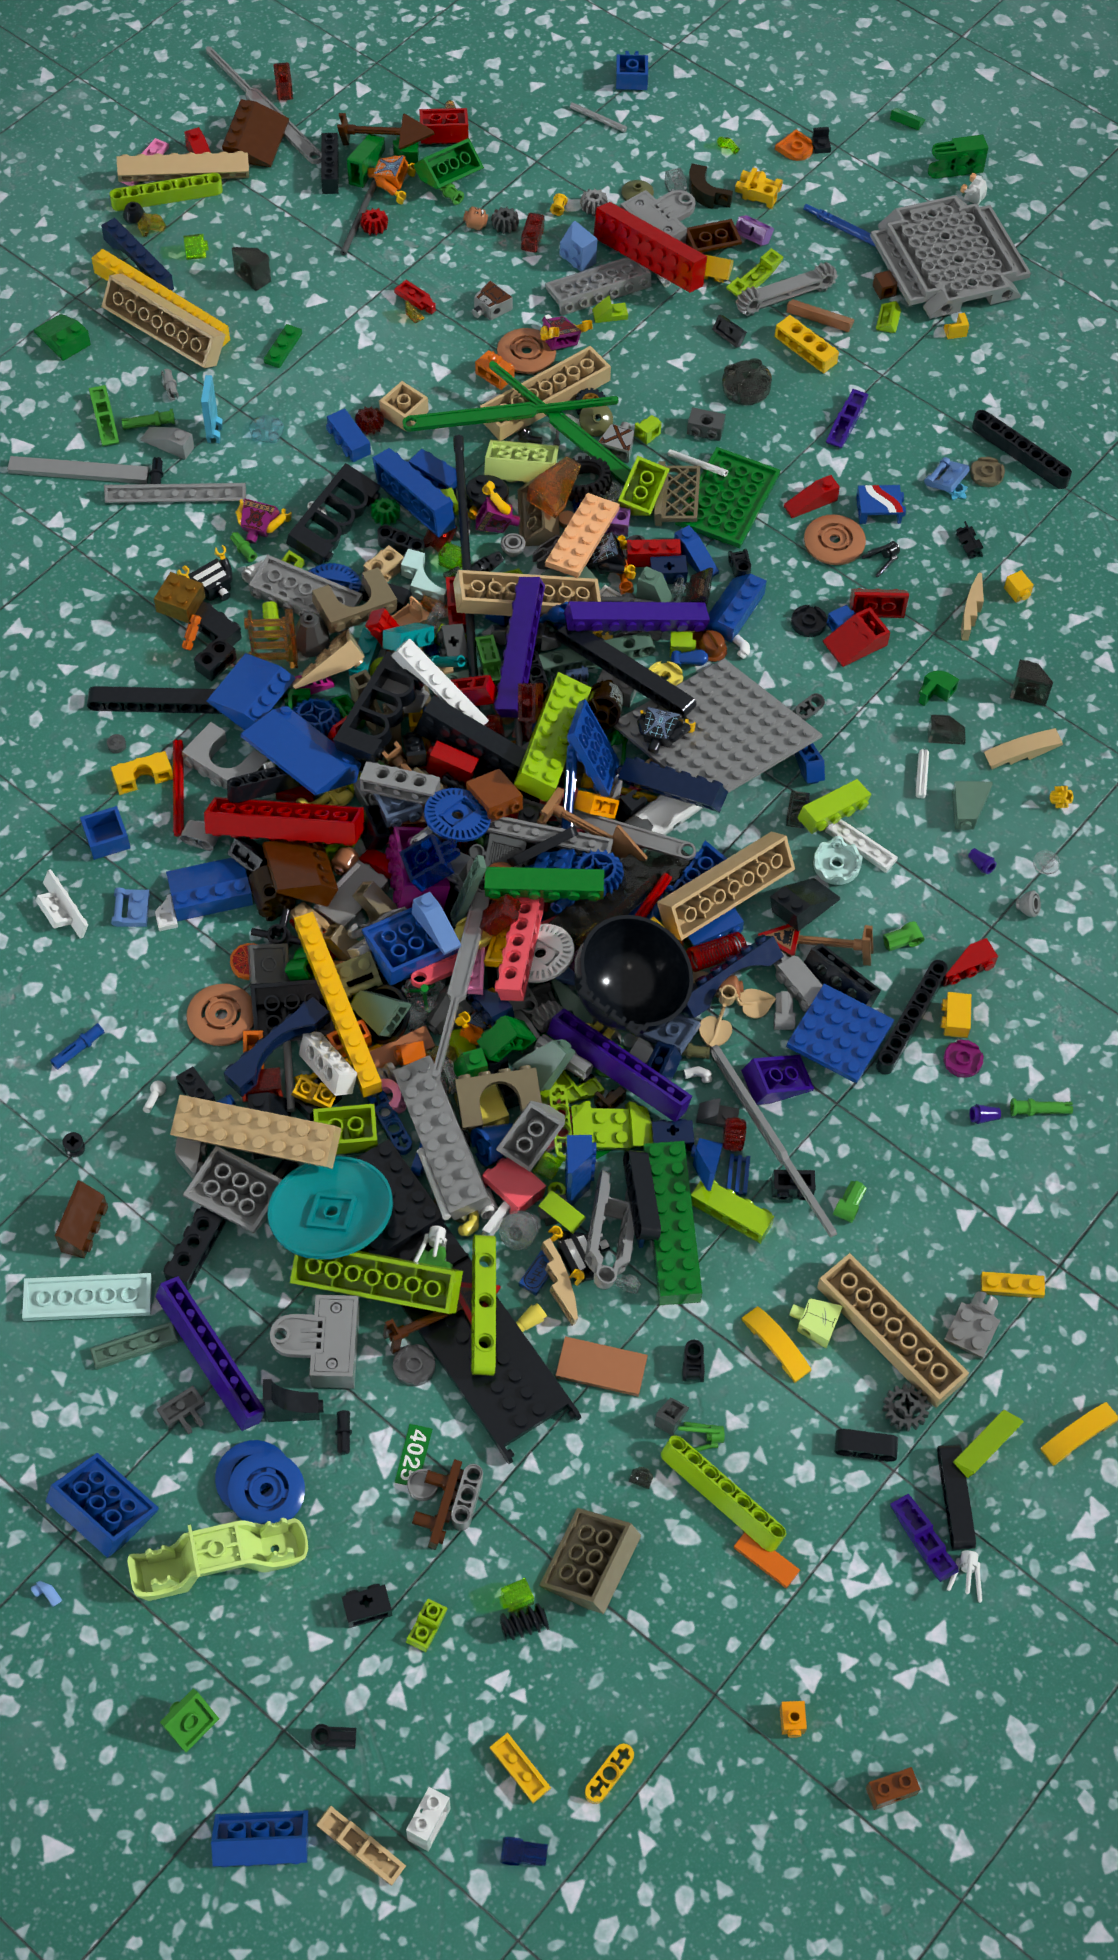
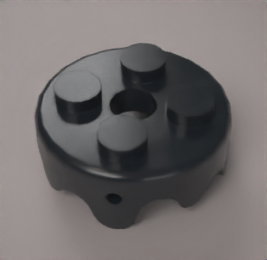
M478 475L472 478L466 484L467 508L469 509L474 505L479 511L485 499L491 497L482 492V488L488 481H492L495 484L494 493L497 492L502 500L508 503L509 488L502 479L491 475Z

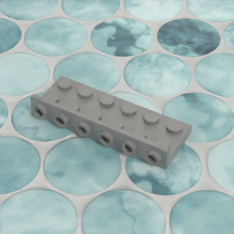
M628 257L545 283L546 290L559 305L562 316L597 305L609 295L612 300L652 286L651 272L648 268Z
M270 555L266 556L248 585L250 594L254 598L267 602H276L285 611L293 612L300 617L304 613L312 612L323 623L324 621L312 602V590L329 585L339 602L351 607H357L363 599L362 594Z

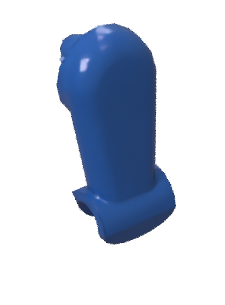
M703 650L683 653L673 651L671 661L681 667V664L702 666L708 661V654Z

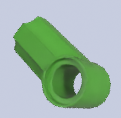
M915 921L905 924L899 930L883 935L884 946L889 951L907 945L915 947L925 940Z
M859 1181L850 1182L843 1198L839 1199L833 1215L850 1223L854 1221L859 1210V1204L867 1189L863 1183Z

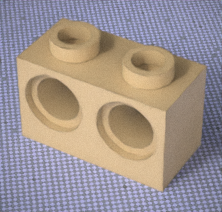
M387 546L363 565L364 572L379 567L388 582L401 572V563L404 557L391 546Z

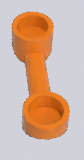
M625 558V561H626L625 568H627L628 563H627V559ZM626 573L617 574L621 580L619 584L620 594L633 593V583L628 581Z

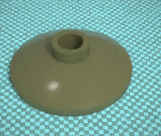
M632 180L624 184L621 194L627 201L645 190L653 196L654 190L645 181Z
M608 406L582 408L579 415L580 426L591 436H603L609 426L613 424L612 412ZM595 415L600 416V421L595 420Z

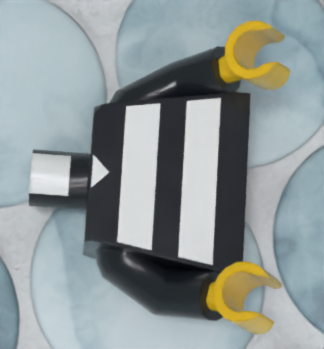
M221 545L223 553H219L217 548L214 550L215 555L220 557L221 560L216 558L190 574L189 568L185 565L182 567L185 574H182L180 570L177 571L178 575L203 583L205 598L209 601L218 597L222 601H226L230 597L228 591L231 589L232 568L228 558H225L226 548L224 545Z
M553 1226L548 1231L554 1234L550 1239L552 1242H555L557 1239L560 1240L558 1241L557 1250L570 1274L569 1278L573 1279L576 1286L581 1282L594 1280V1272L584 1261L589 1233L574 1232L572 1234L570 1231L562 1230L559 1226ZM606 1239L601 1240L598 1250L601 1254L610 1250Z

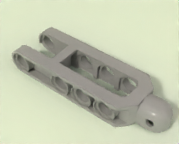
M601 1170L597 1180L584 1261L594 1272L595 1285L600 1289H609L613 1286L617 1275L623 1273L630 1262L634 1227L627 1189L625 1201L609 1197L611 1173ZM605 1216L622 1220L616 1261L612 1267L602 1265L604 1257L598 1250L599 1243L603 1237L601 1230L606 1218Z

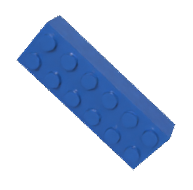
M390 448L372 457L376 480L381 485V488L396 499L398 503L438 538L456 528L451 498L446 497L439 488L432 485L429 479H425L418 470L411 467L408 461H404L397 452L395 453Z

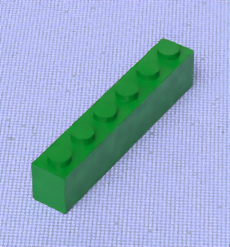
M486 867L485 897L492 899L509 897L510 899L524 897L532 900L539 898H549L550 900L568 898L572 901L579 899L598 901L599 899H604V869Z

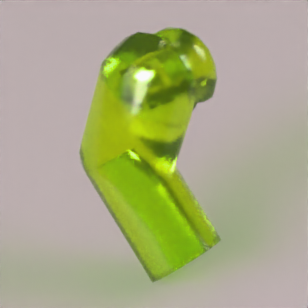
M718 137L717 144L720 148L730 149L733 154L739 152L740 148L731 138Z

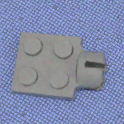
M978 1291L975 1293L970 1304L961 1302L944 1341L983 1359L1000 1320L994 1316L998 1300L991 1295L987 1304H984L983 1301L987 1293Z

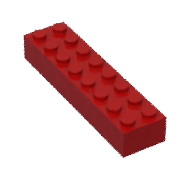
M612 202L596 207L593 236L598 241L689 293L703 287L707 263L706 255Z
M214 797L204 812L205 834H212L213 836L230 835L234 838L244 836L251 839H285L289 842L299 840L307 843H340L345 846H351L353 844L356 845L364 830V808L264 800H247L240 803H232L227 798Z

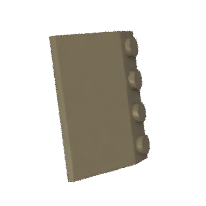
M577 1508L539 1586L581 1607L604 1614L641 1538V1534L632 1523Z

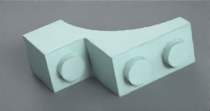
M408 549L401 563V576L413 579L410 585L412 596L418 600L445 606L447 590L435 585L424 572L425 553Z

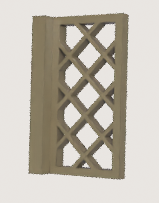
M658 461L659 465L669 468V472H677L679 474L673 478L668 473L655 503V526H662V522H697L701 467L666 466L665 461ZM689 472H697L693 477L687 475ZM684 477L687 481L681 484L677 480ZM674 483L678 487L672 491L668 487ZM689 484L695 486L691 491L686 488ZM681 490H683L686 493L682 497L677 495V493ZM673 496L676 501L671 504L667 500ZM689 497L694 499L690 504L685 501ZM680 503L685 506L682 510L676 508ZM670 510L676 513L673 516H666V513ZM690 510L694 513V516H686L684 513Z

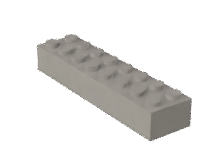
M428 1055L394 1070L393 1073L449 1214L453 1220H457L491 1205L492 1202L441 1077L439 1080L432 1078L434 1061Z

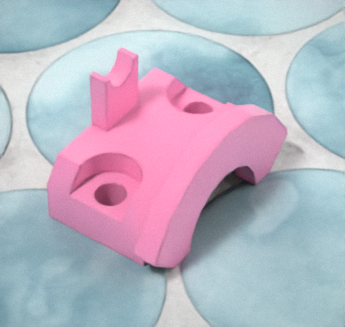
M381 1079L382 1090L387 1094L393 1093V1098L389 1105L398 1114L405 1111L407 1106L398 1084L391 1079Z

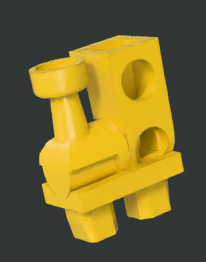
M752 168L751 172L743 170L740 181H737L735 185V192L741 193L744 200L766 203V207L772 209L777 200V194L781 191L783 180L778 178L775 181L768 179L763 171H757V168Z

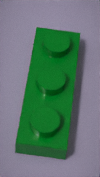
M286 324L264 357V363L280 368L302 335V329Z

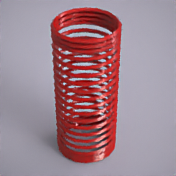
M734 932L688 948L686 953L689 957L692 971L698 972L724 963L726 956L728 958L729 955H737L741 948L735 936L739 939L741 947L747 945L745 938L741 933ZM692 952H693L694 962H695V964H696V966H697L698 968H696L695 965H694V963H693V960H692Z

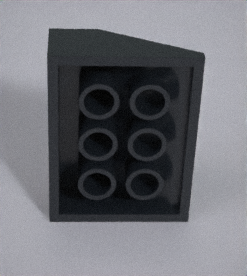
M316 979L250 985L254 1030H263L264 1038L273 1027L279 1026L290 1013L297 1011L304 1001H308L312 997L327 1009ZM331 1016V1021L318 1031L325 1038H327V1034L335 1031ZM303 1036L295 1037L290 1041L302 1040Z

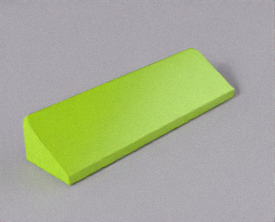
M1002 1410L953 1463L969 1478L979 1470L1024 1421L1008 1411Z

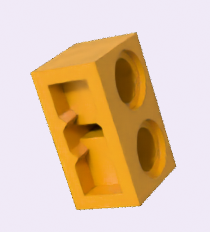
M578 790L574 809L615 819L620 801L601 796L600 794Z

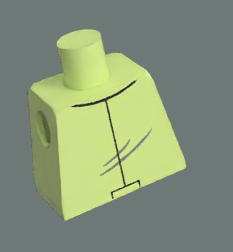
M809 1299L806 1308L793 1304L789 1316L800 1320L797 1329L799 1333L827 1348L843 1306Z

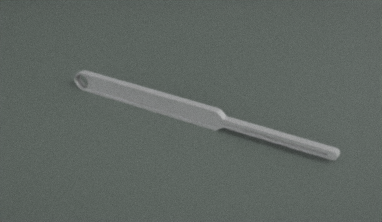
M206 47V53L246 93L247 100L256 101L284 115L258 88H251L212 47ZM289 120L283 136L311 164L321 163V152ZM317 155L319 158L312 159L311 156Z
M523 799V804L540 807V812L545 806L544 804ZM574 809V815L612 836L617 825H620L639 847L683 860H691L696 855V848L691 842ZM552 814V816L556 817L559 823L562 822V817L559 818ZM685 846L693 848V853L690 856L682 855L681 850Z
M482 878L479 886L485 884L484 878ZM479 887L470 904L460 942L461 947L458 950L447 992L451 1001L432 1071V1078L434 1080L440 1079L458 1006L461 1001L466 999L491 901L489 897H485V890H481Z
M718 1045L710 1047L715 1063L780 1164L784 1165L829 1237L836 1236V1229L793 1165L785 1147Z

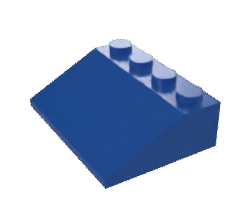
M245 653L206 702L243 730H246L274 708L296 677L279 665Z
M232 857L166 871L177 921L253 905L246 870Z
M412 907L362 929V933L379 970L390 986L411 977L412 973L457 954L459 950L458 948L444 955L413 916Z
M98 1453L50 1486L45 1501L107 1558L122 1548L159 1510L150 1499Z

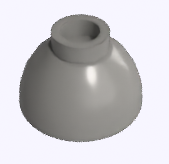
M516 533L507 534L501 539V548L505 554L510 557H516L523 552L525 539Z
M1035 890L1026 892L1020 899L1016 900L1017 910H1021L1026 916L1036 917L1039 914L1041 901L1039 894Z

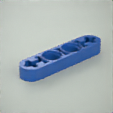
M383 1090L376 1093L377 1096L379 1095L380 1104H378L375 1097L372 1095L368 1096L367 1101L369 1104H374L375 1116L387 1138L392 1142L400 1155L410 1153L412 1150L411 1138L396 1111L389 1105L390 1101ZM384 1108L389 1109L390 1114L388 1116H381L379 1114L380 1110ZM393 1124L398 1125L400 1129L392 1133L388 1130L389 1126ZM400 1136L402 1142L406 1144L405 1148H403V1146H400L398 1138Z

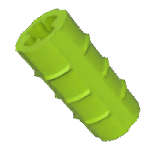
M273 601L265 602L262 605L265 638L277 640L281 637L278 604Z

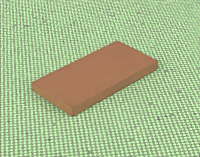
M565 1336L555 1378L639 1397L648 1355Z

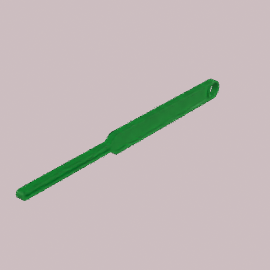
M491 361L489 363V368L527 400L535 405L545 404L496 362ZM562 411L544 413L549 417V423L588 456L591 458L596 456L597 459L601 458L603 461H606L610 467L611 475L625 485L631 468Z
M617 396L539 405L525 402L419 414L404 418L403 427L406 431L412 432L533 418L538 413L617 405L619 400ZM408 421L416 422L414 426L405 425Z

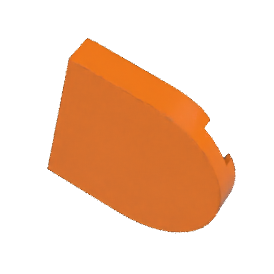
M795 129L775 145V150L788 159L802 161L812 155L813 144L809 137Z

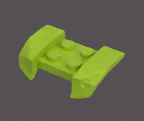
M590 1101L571 1105L573 1135H592V1142H596V1150H630L635 1147H644L646 1143H653L651 1119L648 1109L644 1106H639L635 1102L630 1101L625 1104V1109L591 1108Z

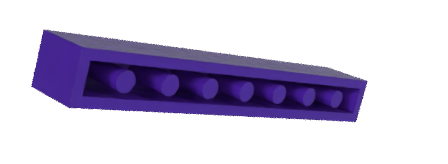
M519 577L518 584L515 586L516 597L512 602L513 613L509 619L510 630L506 635L507 646L503 652L504 663L500 668L501 680L497 685L498 696L494 702V708L501 718H522L545 590V584L540 577Z
M569 601L564 611L567 627L570 631L700 632L705 630L710 621L705 602Z
M563 1008L552 1017L547 1035L555 1040L563 1039L569 1042L577 1055L592 1063L595 1068L672 1121L676 1122L686 1113L692 1095L566 1009Z
M179 1276L160 1283L155 1298L241 1431L259 1424L265 1413V1408Z

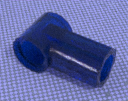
M503 1837L500 1863L513 1866L529 1864L546 1867L548 1844L524 1842L523 1839L515 1837Z

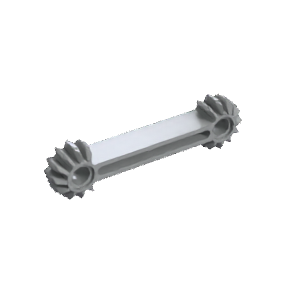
M820 263L812 271L758 289L754 286L751 288L747 287L745 291L742 290V293L737 295L738 299L735 302L740 312L746 316L750 314L753 316L762 307L813 290H818L819 292L822 290L826 291L828 287L831 288V285L836 283L837 271L830 263Z

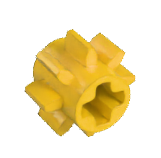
M1055 786V790L1050 793V802L1055 804V808H1068V804H1071L1073 801V792L1068 790V786Z

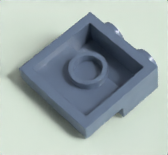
M373 794L387 828L391 826L393 828L400 827L403 822L409 820L416 822L423 816L422 805L419 803Z

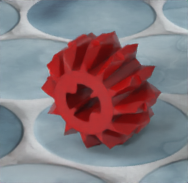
M373 208L371 210L366 209L365 213H362L360 224L364 233L368 232L369 235L375 234L377 236L378 233L383 234V231L387 230L388 217L385 211H380L379 208L376 210Z

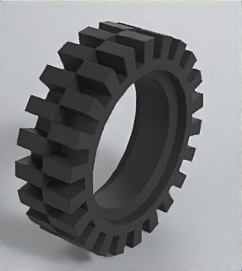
M578 456V460L572 458L571 463L566 461L564 462L565 466L561 465L560 469L557 470L556 478L560 495H563L565 499L568 498L571 502L574 499L576 503H579L580 499L583 501L587 493L601 497L600 494L604 496L606 491H609L612 486L609 465L601 458L597 459L596 456H593L591 459L589 456H585V459H582V456ZM583 473H593L599 476L596 481L587 485H574L569 482L574 476Z

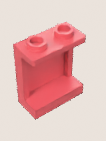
M508 1157L506 1159L502 1158L494 1168H489L482 1174L485 1188L489 1186L511 1207L509 1214L514 1219L544 1196L546 1185L531 1171L526 1170Z

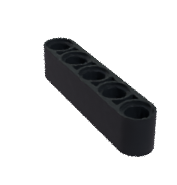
M626 1150L623 1156V1166L635 1237L641 1240L658 1241L661 1235V1225L648 1153L645 1151Z
M960 1444L937 1447L952 1550L976 1548L967 1479L953 1463L962 1453Z

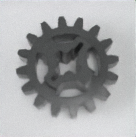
M903 1384L902 1389L896 1385L894 1392L889 1390L887 1393L888 1397L884 1398L883 1403L886 1405L883 1406L882 1411L888 1412L885 1415V1419L891 1418L890 1425L898 1424V1430H901L902 1426L905 1427L907 1432H909L911 1426L917 1430L919 1424L924 1425L926 1421L924 1418L929 1416L927 1410H929L930 1404L925 1403L928 1397H921L922 1390L914 1391V1385L910 1389H907L906 1384ZM900 1396L899 1401H895V1403H892L897 1397ZM920 1413L916 1418L912 1419L913 1415Z

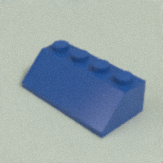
M753 574L733 578L709 612L710 621L705 631H717L722 634L724 640L732 643L733 638L739 633L763 598L767 581Z
M567 1135L565 1184L566 1200L571 1206L590 1189L591 1181H594L596 1142H592V1135Z
M308 1810L215 1814L211 1839L213 1867L307 1863Z

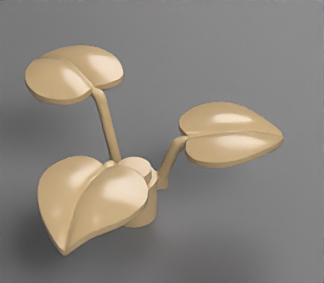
M705 971L693 972V983H695L697 978L706 976L709 973ZM725 985L722 989L719 988L714 997L719 995V1002L722 1004L719 1017L707 1016L701 1020L699 1028L701 1038L709 1047L721 1046L728 1041L732 1034V1025L730 1022L722 1020L726 1006L732 1005L734 1000H736L739 1006H743L742 1011L746 1016L758 1019L768 1013L776 998L758 989H746L740 993L741 996L738 998L739 995L732 985Z

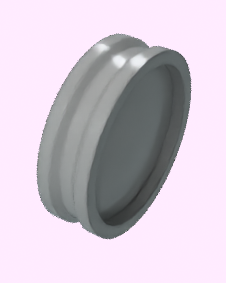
M427 1469L414 1471L408 1479L409 1494L418 1501H427L433 1498L438 1490L437 1486L424 1483Z

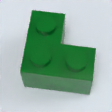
M505 1015L497 1019L493 1027L484 1031L476 1042L489 1060L499 1062L512 1050L523 1052L536 1040V1037L525 1021Z

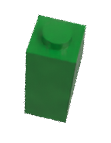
M482 1048L462 1053L445 1072L443 1079L449 1095L454 1093V1082L456 1079H459L458 1076L470 1074L471 1077L479 1076L478 1073L488 1071V1064Z

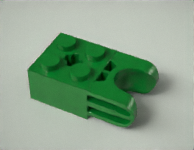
M984 135L952 138V141L934 144L931 152L938 161L930 163L928 167L929 176L939 179L983 173L988 153V145Z

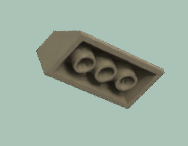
M541 473L517 490L518 515L520 517L519 535L525 539V546H540L552 537L560 535L557 482Z

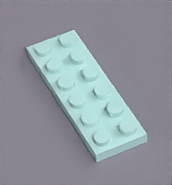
M151 1273L25 1278L22 1319L23 1321L150 1316Z

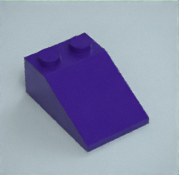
M800 1054L753 1058L741 1070L750 1094L757 1105L772 1104L814 1090Z

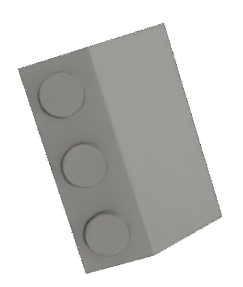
M530 1101L496 1150L526 1170L531 1171L565 1125V1115L548 1104Z

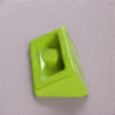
M897 301L881 304L876 330L896 333L901 308Z

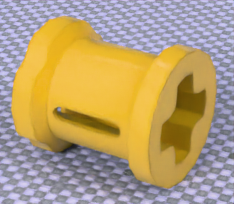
M558 193L553 198L554 203L551 205L550 211L554 215L561 216L564 213V206L567 204L568 198L564 194Z

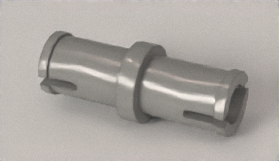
M170 369L162 370L163 387L167 391L168 398L170 400L178 399L177 383L173 379L172 371Z

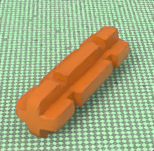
M192 614L189 621L191 623L187 626L184 636L186 639L182 643V648L186 650H192L194 644L192 641H195L199 628L197 625L201 621V617Z

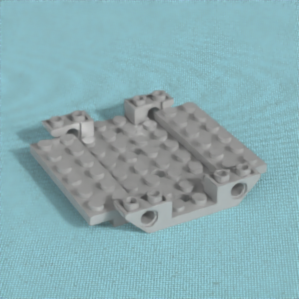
M956 195L896 208L878 224L879 230L871 231L870 234L873 243L895 278L908 305L926 302L923 308L929 319L960 312L962 302L986 297L989 304L992 305L1020 298L1021 295L1012 282L1030 278L1031 275L1030 270L991 205L979 207L977 203L967 205Z

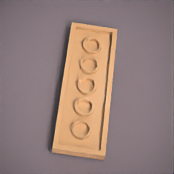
M587 493L546 559L545 567L578 578L619 511L620 504Z

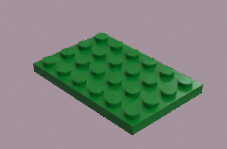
M716 447L708 463L728 470L727 476L724 477L704 469L700 476L697 522H675V525L683 528L690 525L696 533L740 549L780 476L781 470ZM689 497L686 502L690 504L694 499ZM690 510L684 513L686 516H694V513Z

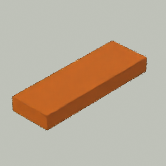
M745 1532L734 1545L735 1550L786 1589L800 1572L799 1568L775 1550L772 1552L766 1551Z

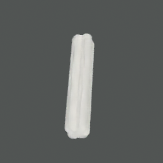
M921 749L918 754L915 795L921 799H924L926 796L929 751Z

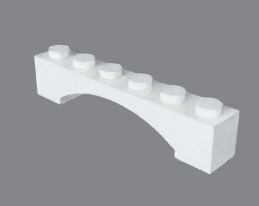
M411 639L402 643L391 655L403 669L408 670L419 678L439 699L483 725L489 721Z

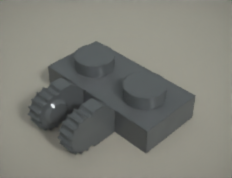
M193 1385L157 1408V1412L168 1428L180 1422L189 1435L192 1433V1428L184 1418L192 1415L196 1425L199 1427L203 1426L204 1423L196 1411L206 1404Z

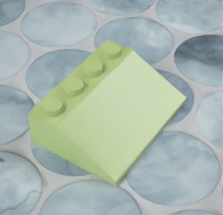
M490 440L485 456L484 475L495 476L507 482L523 481V483H528L541 473H544L555 480L559 446Z

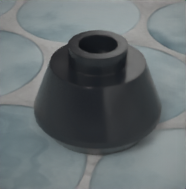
M130 202L125 206L123 218L129 223L137 224L145 218V211L139 203Z

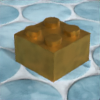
M170 572L154 597L156 612L190 623L191 615L196 613L205 598L203 583Z

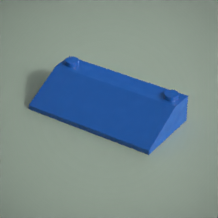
M282 706L271 710L240 735L241 738L314 795L357 782L361 763L352 755L337 750L332 740L296 714L290 707Z

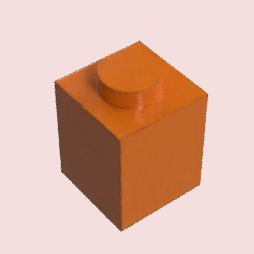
M421 1040L396 1045L397 1050H394L395 1059L400 1065H407L426 1057L424 1043Z

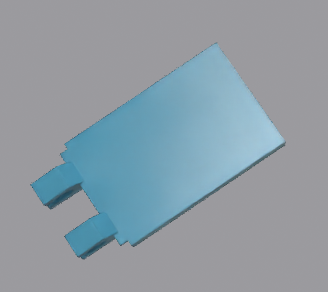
M205 375L201 406L207 443H211L212 438H216V443L220 444V432L215 430L217 424L218 430H222L223 419L217 416L212 375Z

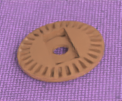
M520 328L508 332L500 339L497 354L514 366V372L533 374L547 369L554 362L556 350H551L546 341L541 340L539 330ZM528 347L532 351L530 353H524L522 352V349Z
M825 515L813 520L807 526L804 534V544L807 551L818 561L830 565H844L860 557L865 548L866 537L863 529L854 520L841 515ZM837 536L840 538V541L833 543L830 541V537Z
M215 984L202 989L193 997L187 1009L189 1029L197 1039L213 1046H227L242 1040L243 1030H252L254 1026L251 996L242 988L231 984ZM207 1004H209V1005L207 1006L206 1010H205V1017L202 1018V1014H203V1011H204V1009H205V1006H206ZM225 1010L227 1016L224 1019H218L215 1016L216 1012ZM237 1012H241L239 1020L235 1023Z

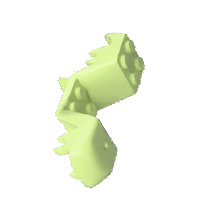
M281 1518L277 1523L267 1521L265 1524L234 1521L192 1531L191 1525H188L189 1532L182 1534L175 1544L170 1547L162 1545L158 1550L149 1548L142 1554H130L127 1562L135 1596L152 1601L186 1593L199 1577L241 1567L265 1573L294 1566L307 1556L308 1539L303 1524L296 1518L289 1520ZM275 1545H276V1546L279 1547V1551H278V1552H277V1551L271 1552V1547H272V1546H275Z

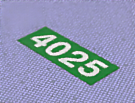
M409 1424L394 1483L408 1486L409 1476L414 1471L423 1469L432 1428Z

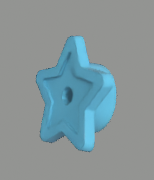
M959 483L952 493L946 492L951 494L952 500L957 498L966 499L965 491L968 487Z

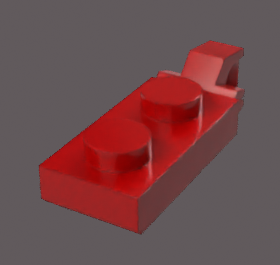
M408 280L403 281L394 289L395 294L418 309H425L430 314L436 311V303L433 302L430 295Z

